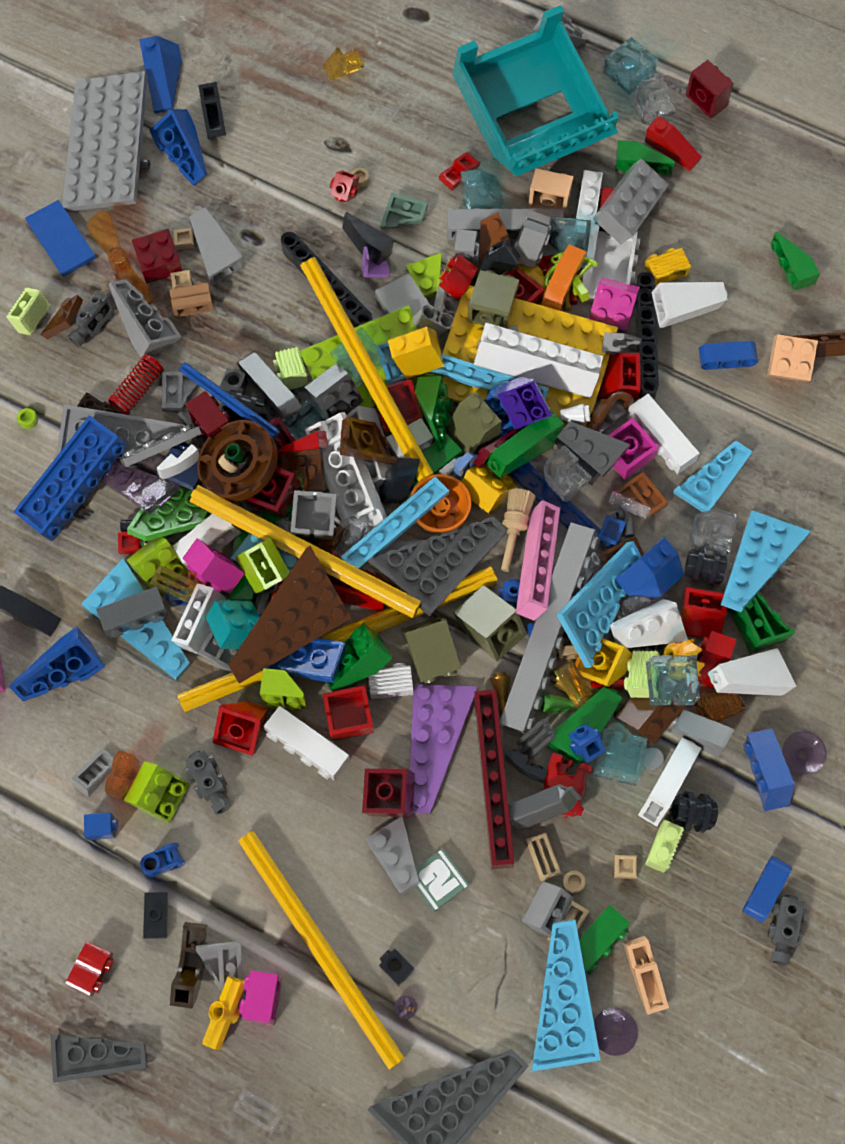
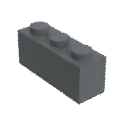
M157 586L96 609L103 630L108 638L119 637L125 631L131 629L138 630L144 624L159 622L168 616Z

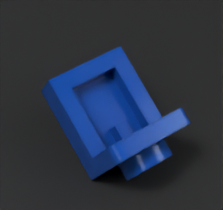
M606 515L601 531L598 534L601 540L600 544L612 548V545H618L626 522Z

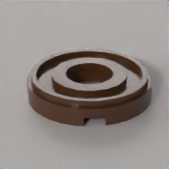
M238 420L220 427L222 429L221 432L213 439L209 437L200 451L197 463L198 477L205 488L230 502L242 501L259 493L271 480L278 459L276 443L262 426L252 421ZM233 443L239 445L244 451L253 453L250 466L244 473L236 477H231L229 472L222 468L218 462L220 457L225 454L227 446Z

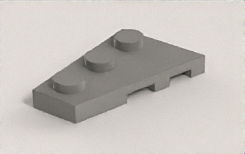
M399 817L365 839L401 896L420 884L403 817Z

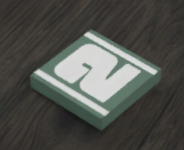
M444 849L416 868L420 884L415 886V888L433 912L469 886V883Z

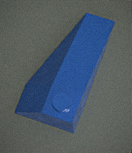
M160 36L139 39L154 113L169 111L173 109L176 85L179 80V69L182 64L179 44Z
M171 109L149 131L157 147L169 156L168 159L171 162H175L179 167V171L192 185H196L207 175L196 127L187 109Z

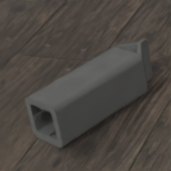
M555 785L508 804L510 822L518 831L571 811L582 797L572 786Z

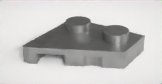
M163 372L162 411H183L185 403L189 401L198 384L181 372Z

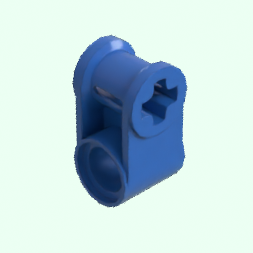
M177 842L171 843L159 850L144 855L140 861V867L145 875L156 877L184 866L186 863L180 856L179 844ZM154 860L157 862L155 869H146V864L149 861Z

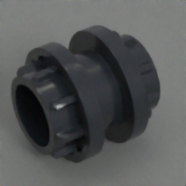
M238 387L237 391L229 390L230 395L261 417L265 400L258 397V392L253 391L251 397L243 394L244 388ZM225 405L224 410L229 415L230 422L235 421L236 418L244 419Z
M700 546L698 550H689L684 569L685 577L691 578L693 583H697L699 578L707 579L706 585L711 587L714 583H722L727 566V557L720 555L718 550H714L712 555L704 554L705 548Z
M684 791L683 794L675 796L671 806V819L676 825L683 827L684 830H689L693 825L695 831L700 833L711 830L715 826L718 817V806L708 794L701 793L695 799L693 792Z

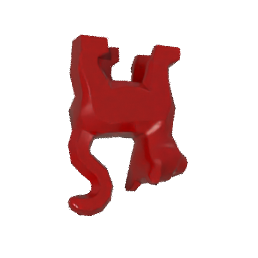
M552 753L544 787L541 791L560 784L565 787L572 786L583 798L586 792V778L593 773L594 768L582 763L574 776L568 775L567 771L573 767L574 762L567 759L562 762L563 756ZM582 799L577 801L571 811L561 815H564V818L568 816H582L585 812L582 806Z

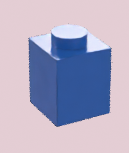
M111 812L84 815V837L86 839L115 838V832H118V819Z

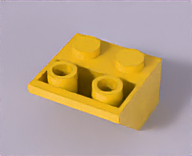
M476 465L468 469L461 480L468 489L471 500L487 513L497 509L508 497L509 490L515 489L517 486L510 476L505 475L499 478L491 471L489 466L478 468Z

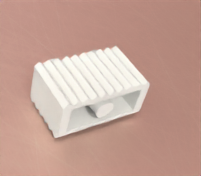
M397 663L391 668H385L384 666L378 673L368 677L372 700L413 695L410 665L406 666L405 663Z

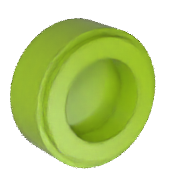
M25 408L18 412L17 422L23 429H32L38 423V416L33 409Z

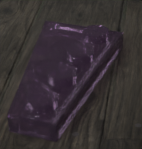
M115 462L101 479L103 483L149 515L180 489L178 483L161 479L160 477L125 467Z

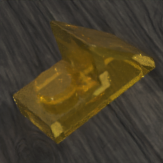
M339 47L335 49L323 64V68L331 81L364 67V62L356 49L343 54Z

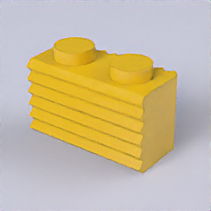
M671 248L661 255L653 254L647 258L644 265L645 271L653 274L655 287L659 283H667L688 276L691 268L683 248L676 250Z

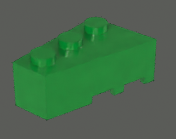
M759 592L742 612L728 608L750 654L786 642L795 633L792 628H788L780 619L781 616L766 604L767 601Z

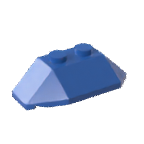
M663 536L615 580L628 596L638 595L659 598L684 576L678 551Z

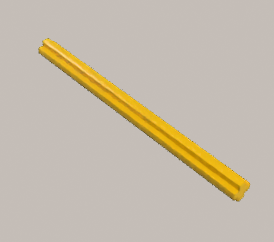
M313 257L303 262L300 266L402 453L405 458H419L420 464L416 473L418 482L433 475L432 469L318 261Z
M199 485L193 490L190 502L262 540L271 537L277 548L298 559L305 548L311 546L328 575L411 618L417 613L422 601Z
M251 831L246 836L241 837L238 840L239 844L388 1069H392L403 1061L405 1057L255 832Z

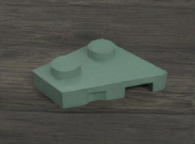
M391 192L380 225L381 229L423 223L428 202Z

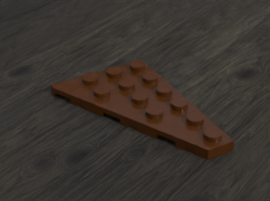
M311 546L305 548L244 642L238 648L236 654L228 663L239 684L262 671L263 668L271 666L352 619Z

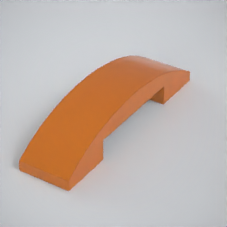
M570 244L567 246L551 277L541 306L559 311L563 310L562 305L577 270H580L587 251Z

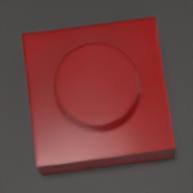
M118 532L119 554H133L140 549L139 538L129 535L127 532Z

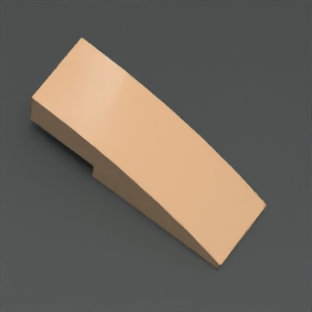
M643 936L623 942L646 1014L668 1009V1002L657 964L654 962L649 940Z

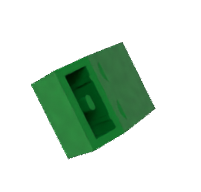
M442 376L418 377L415 394L424 421L434 437L438 448H442L443 440L446 439V425H449V411L452 410V400L447 397V384H444Z
M364 623L355 629L352 635L344 642L347 647L334 683L327 682V685L331 691H334L378 673L392 659L381 636Z

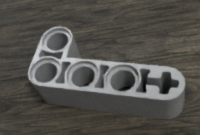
M438 285L434 306L424 305L414 315L413 324L418 329L429 327L436 331L437 338H442L453 328L451 326L460 298L458 300Z

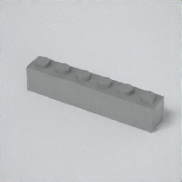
M554 207L549 209H529L550 217L549 225H552L549 239H563V209ZM448 209V240H456L457 229L477 231L476 240H480L481 220L498 212L509 238L517 239L528 209Z

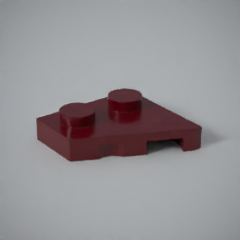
M514 429L487 447L485 446L477 453L478 457L474 461L478 468L488 466L487 462L492 451L519 431Z

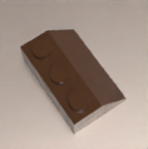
M661 672L656 698L630 697L614 716L644 746L654 745L694 697L678 681Z

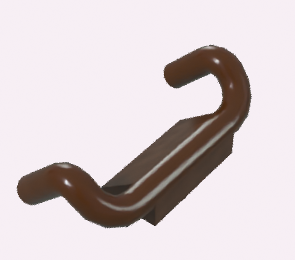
M617 391L611 394L607 400L602 399L596 410L590 414V422L585 427L599 432L613 410L614 403L622 399L624 400L623 407L629 409V406L634 402L633 397L626 392Z

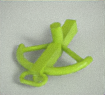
M564 252L551 257V262L555 265L547 271L544 277L545 288L548 287L549 279ZM585 257L583 261L588 263V265L579 275H575L572 282L573 294L578 295L582 302L589 300V292L580 278L592 265L598 266V262L588 257Z

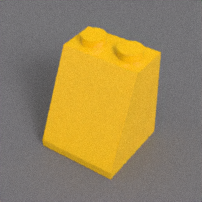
M424 327L388 340L392 359L406 379L445 366L436 331L429 327Z

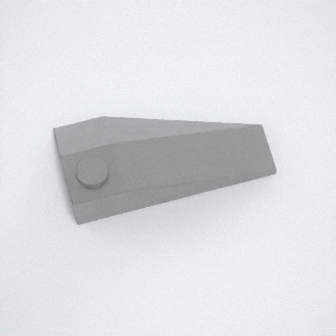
M125 279L109 283L131 344L140 358L145 354L149 356L158 355L181 339V335L167 317L164 319L157 312L158 309L154 305L150 306L143 299V295L129 281Z

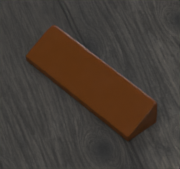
M845 332L791 336L817 340L815 357L845 355Z

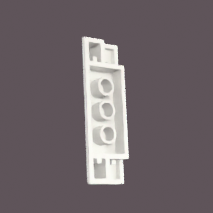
M485 323L473 365L518 378L534 379L536 383L591 398L600 375L599 371L603 356Z
M340 412L325 421L314 424L305 429L307 435L316 431H326L328 446L327 448H320L323 451L325 481L330 493L336 494L337 511L342 523L346 527L350 543H354L365 537L387 516L364 459L340 455L342 420L347 417L345 412Z

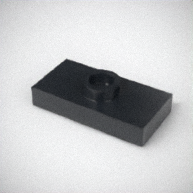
M147 892L144 894L143 938L165 939L167 938L168 892Z

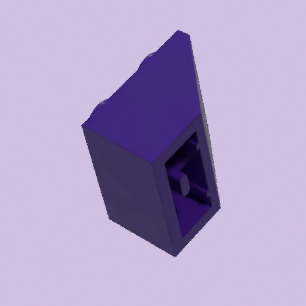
M519 377L502 384L497 396L515 429L552 416V412L534 379Z

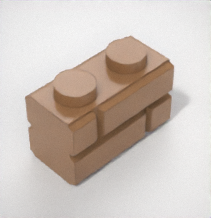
M196 282L192 286L185 287L179 285L174 289H170L175 318L214 311L208 283Z

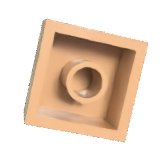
M535 169L530 187L528 209H549L554 207L563 209L565 217L571 197L573 176L565 173L550 172L546 169Z
M778 334L774 336L767 376L803 382L811 381L818 341Z

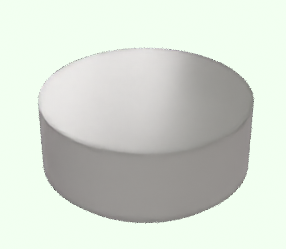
M654 747L646 749L641 757L643 766L648 770H657L664 761L663 753Z

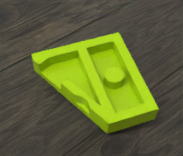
M441 253L406 265L407 272L424 297L427 299L435 296L440 280Z

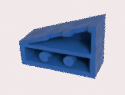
M773 728L748 733L743 747L746 756H749L751 770L754 774L764 811L790 806L795 784Z

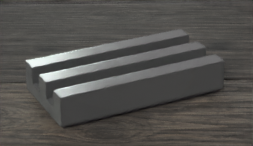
M543 719L516 743L518 746H523L521 750L528 754V760H530L552 742L556 735L546 720ZM544 727V729L539 734H537L529 743H527V740H529L538 730ZM548 733L549 736L532 751L531 747Z

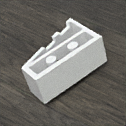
M665 599L610 624L616 644L627 648L677 643L688 640L676 602Z

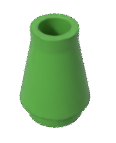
M550 693L542 696L541 709L542 712H547L548 715L573 711L574 699Z

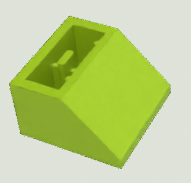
M163 537L149 541L126 560L150 589L157 586L161 594L165 592V588H168V581L176 583L187 574V571H190L182 563L170 543Z
M271 537L235 556L255 594L282 581L290 573Z
M263 668L260 695L264 705L272 709H277L279 706L288 707V709L293 711H300L301 708L307 709L304 693L285 670Z
M144 761L124 801L143 812L170 823L190 784L161 766Z

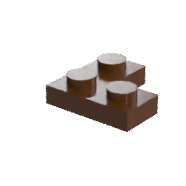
M322 449L281 453L283 470L291 473L302 472L304 491L326 490Z

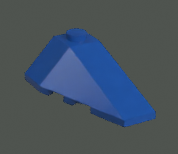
M75 627L55 642L9 685V688L22 701H26L46 694L49 690L61 686L63 688L68 686L69 683L87 680L103 669L105 665L91 641L78 627Z

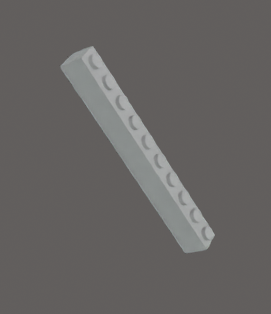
M571 523L551 577L547 610L536 619L499 722L506 728L526 734L535 725L536 719L534 716L536 710L541 708L543 690L548 688L550 670L554 669L557 663L556 653L558 649L562 648L564 643V637L562 636L565 630L556 615L585 584L584 574L586 569L591 567L593 549L596 550L599 544V537L595 529Z

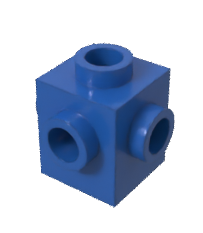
M509 579L503 582V588H499L498 596L516 609L520 580Z
M588 724L576 728L575 731L568 735L571 740L569 746L576 756L580 755L587 763L606 751L601 741V734L596 728L592 729Z

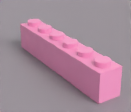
M543 500L530 512L516 607L517 614L534 621L548 607L560 514L559 507Z

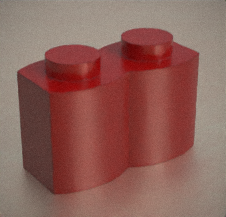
M458 254L456 257L452 256L446 264L448 269H445L439 277L441 280L439 287L457 300L466 292L478 270L477 266L461 254Z
M86 941L65 984L89 996H93L94 993L98 994L104 983L101 979L105 971L109 972L113 966V953Z

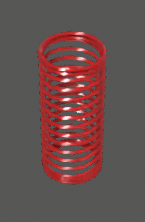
M146 354L143 355L138 364L135 365V368H132V371L127 375V378H124V381L121 382L119 388H116V392H113V395H110L108 398L110 405L120 410L121 414L129 415L130 411L133 410L132 407L138 404L137 400H141V397H144L143 394H146V390H149L154 380L160 377L159 373L164 372L163 366L153 357ZM144 364H146L150 369L155 371L158 375L150 371ZM142 368L150 372L155 378L148 375ZM139 371L147 375L153 382L146 379ZM137 375L145 379L150 385L143 382ZM134 378L143 383L147 388L140 385ZM132 382L141 387L144 392L138 389ZM130 386L134 387L137 391H139L141 395L135 392ZM127 389L132 391L138 398L133 396ZM125 393L130 395L135 401L130 399ZM121 395L128 399L133 405H131L125 399H123Z

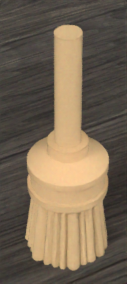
M520 488L509 490L507 511L504 513L505 518L502 522V525L507 528V534H509L501 567L502 571L509 572L516 537L520 535V532L526 531L528 528L527 524L530 519L528 515L536 496L531 491Z

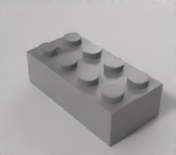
M640 159L626 171L593 220L621 245L634 236L669 184L645 161Z

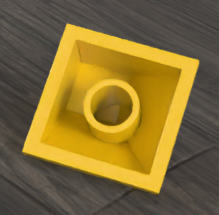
M602 639L600 642L602 644L601 649L596 651L593 657V666L585 668L578 656L571 672L609 687L626 674L628 659H632V653L622 645Z

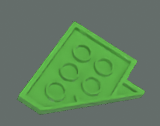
M160 479L128 526L127 534L144 541H149L194 529L198 524H201L211 516L212 513L190 502L192 490L168 479Z

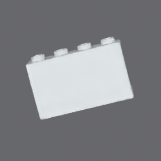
M599 224L591 225L586 257L598 262V266L592 265L583 275L582 283L589 292V300L586 302H594L601 277L626 284H634L636 272L632 271V267L637 265L638 255L634 254L635 250H639L640 238H637L638 231H636L633 237L620 245L610 234L599 231Z

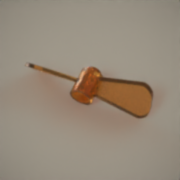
M106 210L99 211L87 223L89 234L107 254L110 265L118 275L119 281L125 279L129 281L143 295V299L148 304H151L154 299L153 294L131 267L127 252L120 246L110 213Z

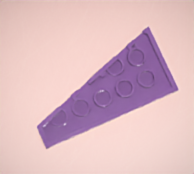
M414 684L410 771L415 773L412 813L431 814L471 708L474 691H477L478 686Z

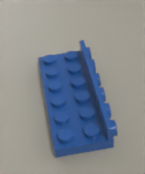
M89 415L13 512L42 536L53 541L66 523L73 517V514L80 505L85 502L88 495L98 485L106 472L110 470L113 463L124 452L128 444Z

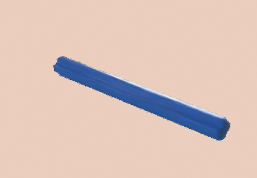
M184 362L179 368L181 373L245 420L262 426L273 439L278 436L279 430L191 365Z

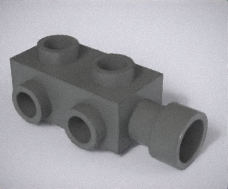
M97 291L75 317L74 323L78 328L68 335V339L80 347L85 342L84 338L87 335L93 338L94 335L100 334L103 324L114 317V311L117 309L114 305V298L107 293L104 295Z
M205 750L190 754L189 758L185 760L188 766L185 768V771L190 780H195L197 786L194 789L200 799L204 797L206 802L211 800V807L215 815L224 813L231 807L228 799L224 798L222 794L226 792L224 786L227 785V782L222 773L217 774L214 767L218 765L213 755L208 756ZM203 762L201 767H196L197 764ZM212 780L211 786H205L206 782Z
M782 896L778 902L775 901L772 908V914L776 916L774 924L770 923L768 937H771V943L776 944L775 951H772L770 961L779 965H789V948L794 949L797 944L800 945L803 932L800 931L801 922L804 923L807 910L804 909L805 902L799 901L797 896ZM788 907L794 908L795 913L791 914L788 911ZM784 929H789L791 931V935L786 936L784 934Z

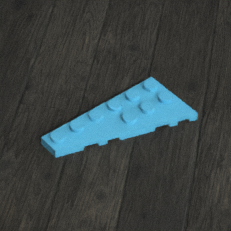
M751 510L721 605L742 612L758 591L766 585L767 581L783 566L790 555L806 540L811 531Z
M634 541L627 542L556 615L585 668L593 666V657L596 651L601 649L602 644L600 642L604 634L608 633L610 624L615 619L620 608L619 602L621 597L626 595V592L615 578L641 556Z
M122 558L81 605L100 620L97 608L143 592L144 590L124 558ZM163 620L155 623L149 622L138 630L131 629L125 631L120 636L176 681L191 666L181 648L171 641L173 636Z

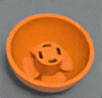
M436 474L428 476L417 483L410 497L434 477L449 490V494L417 521V524L423 529L432 533L442 534L459 528L466 521L471 509V497L466 486L457 478Z

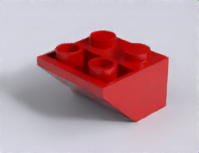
M618 353L609 357L597 399H608L611 394L623 391L630 394L634 400H638L640 393V353Z
M685 588L682 595L680 617L688 637L704 639V636L708 637L711 631L722 634L727 607L721 605L724 593Z

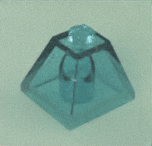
M481 169L461 171L460 185L465 209H505L497 176Z
M552 217V227L548 242L559 253L564 252L569 244L588 251L591 220Z

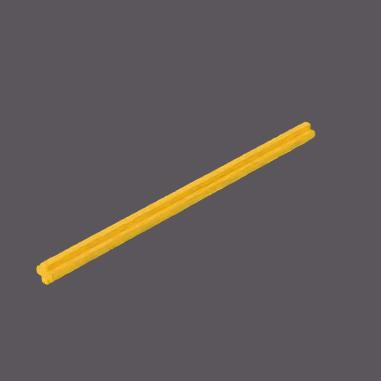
M490 566L466 576L438 608L473 594L483 585L488 588L497 584L498 580L493 568ZM390 607L324 634L319 638L345 642L352 635L353 631L363 623L376 633H379L413 618ZM419 608L413 618L423 615L425 612ZM263 671L258 672L240 684L231 672L180 693L177 696L183 711L187 712L262 681Z

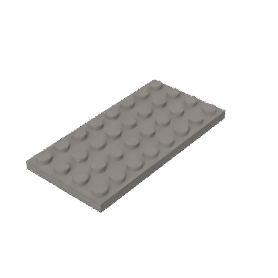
M145 71L76 80L62 203L66 212L137 203L148 79Z

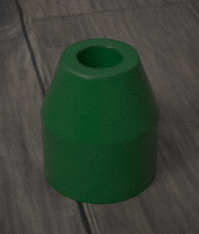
M233 443L227 446L225 456L230 461L241 464L246 460L245 452L239 445Z

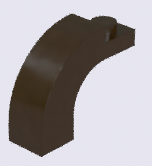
M185 922L183 925L181 954L177 973L171 984L170 1006L193 1008L196 1002L205 965L196 951V946L207 945V925Z

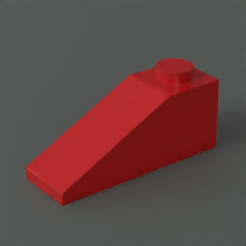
M660 116L647 128L644 142L687 170L691 171L701 160L702 156L677 128Z

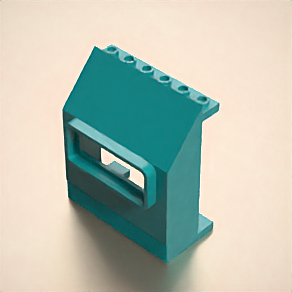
M561 5L544 11L537 32L476 57L478 45L475 40L457 48L452 72L454 80L493 157L516 177L619 133L616 128L619 116L614 111L610 117L561 22L564 14V9ZM559 92L563 94L572 111L571 114L506 140L496 119Z

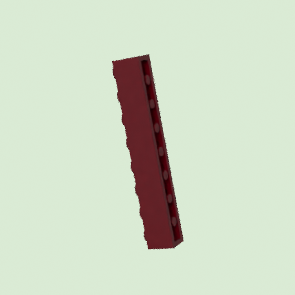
M496 690L474 691L491 870L513 868L515 863Z

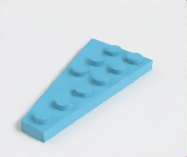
M575 919L552 924L532 1071L601 1060Z

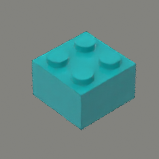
M215 600L205 618L220 649H238L260 616L252 601Z

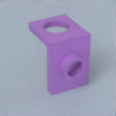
M364 247L361 262L363 276L389 278L388 262L383 261L380 265L373 263L369 259L367 247Z

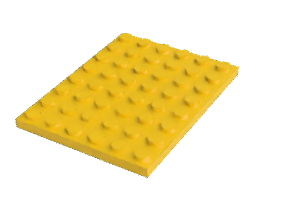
M469 285L466 292L461 296L451 326L453 328L450 329L442 354L474 364L478 349L477 342L481 339L484 326L468 322V305L474 290V286ZM515 299L508 328L516 325L520 333L603 356L599 371L600 375L591 398L537 383L549 388L545 401L560 420L561 409H567L580 404L589 405L591 414L610 354L602 353L604 332L617 333L618 327ZM442 377L444 384H447L448 387L447 397L448 399L451 398L453 402L460 403L474 392L484 402L488 396V391ZM564 421L561 430H563L569 422ZM586 422L585 424H582V423H577V424L582 425V426L585 427L588 422Z

